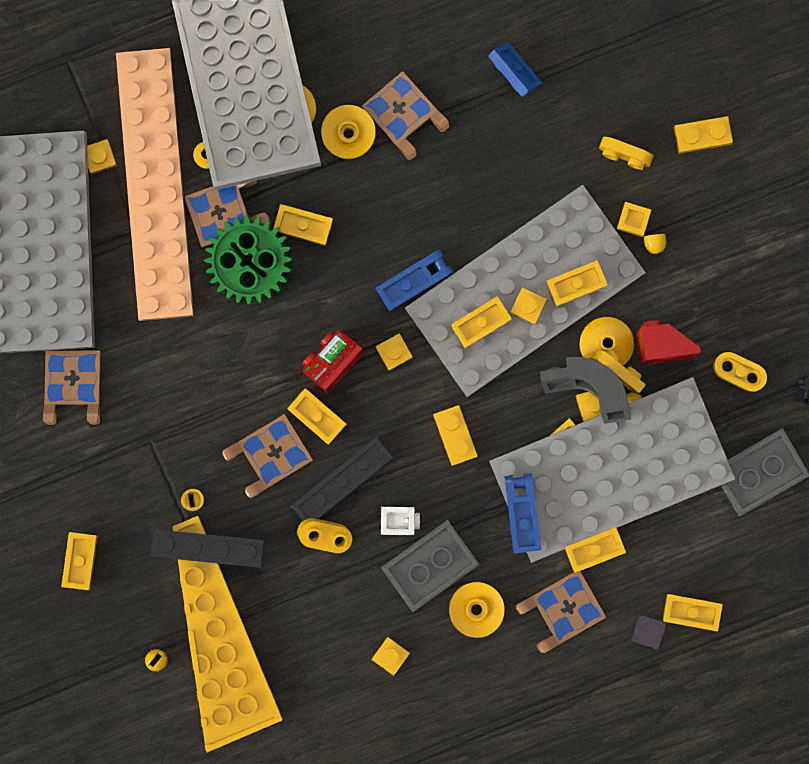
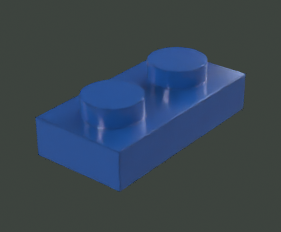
M509 42L494 49L488 55L495 67L502 72L511 83L513 89L522 97L536 90L542 84L540 79Z

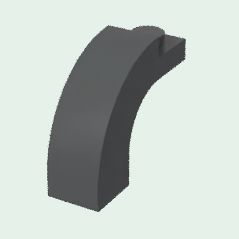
M583 357L566 358V368L553 367L547 371L540 372L545 394L572 389L586 390L598 398L604 424L631 420L629 402L621 380L609 367L601 362Z

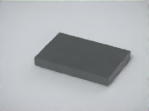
M782 428L728 459L735 479L720 486L738 517L806 479L809 477V472Z
M446 520L382 566L381 569L410 610L414 612L480 564L450 522Z

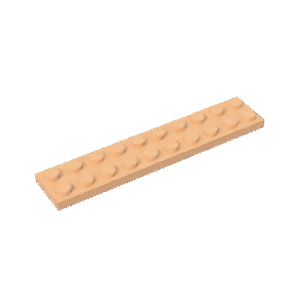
M170 48L116 53L139 321L194 316Z

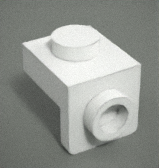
M381 507V535H414V529H420V513H414V507Z

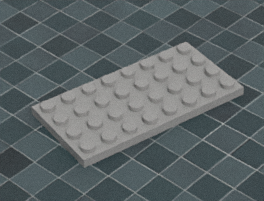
M172 0L214 190L321 166L283 0Z
M71 131L0 136V353L95 348L87 132Z
M581 185L405 307V310L465 396L469 397L643 276L645 271L584 185ZM598 260L608 286L556 307L546 281ZM522 288L547 299L535 325L510 313ZM498 296L512 320L465 349L453 331L451 324Z
M693 377L629 403L631 420L604 424L602 416L599 415L489 461L507 505L504 476L513 475V478L524 477L526 473H532L541 550L527 552L531 563L564 550L566 546L612 528L620 527L735 479ZM525 488L515 489V497L526 496Z

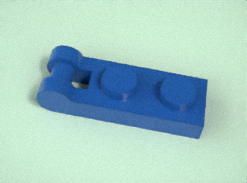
M440 249L375 288L389 312L454 273L450 265L447 266L443 260L444 255ZM432 264H434L438 271L434 275H431L427 269Z
M526 473L524 477L513 478V475L504 476L513 552L540 551L541 543L532 473ZM525 488L526 496L515 497V489Z

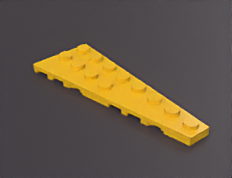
M199 516L173 526V531L206 534ZM178 559L205 749L209 752L280 722L283 718L219 564Z

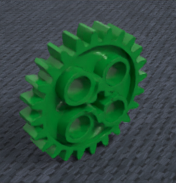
M248 215L245 216L244 223H242L239 217H235V226L226 221L224 222L226 231L217 228L216 232L219 238H209L214 247L205 249L212 254L211 258L204 259V262L212 264V267L206 270V273L215 274V277L210 282L220 283L218 292H222L225 289L228 290L226 294L227 299H230L235 294L236 303H241L243 298L246 297L247 304H252L255 296L260 303L264 300L263 294L269 299L274 297L271 289L278 292L282 290L279 281L284 283L289 281L283 274L293 270L286 266V262L294 260L293 257L286 256V252L290 251L292 246H283L288 237L279 238L277 235L281 228L277 227L271 230L272 221H267L262 225V218L256 217L254 223H252L251 216ZM246 233H250L254 237V245L251 248H247L243 244V236ZM232 242L236 243V245L238 246V248L241 250V252H242L243 254H241L239 251H237L236 249H234V248L231 246V243H232ZM228 252L232 253L236 258V263L232 268L228 267L224 262V257ZM265 252L271 253L274 257V263L271 267L265 266L262 262V256ZM252 254L253 258L251 261L263 270L267 276L264 278L254 265H245L247 259L244 255ZM247 271L255 276V283L252 287L246 285L243 279Z

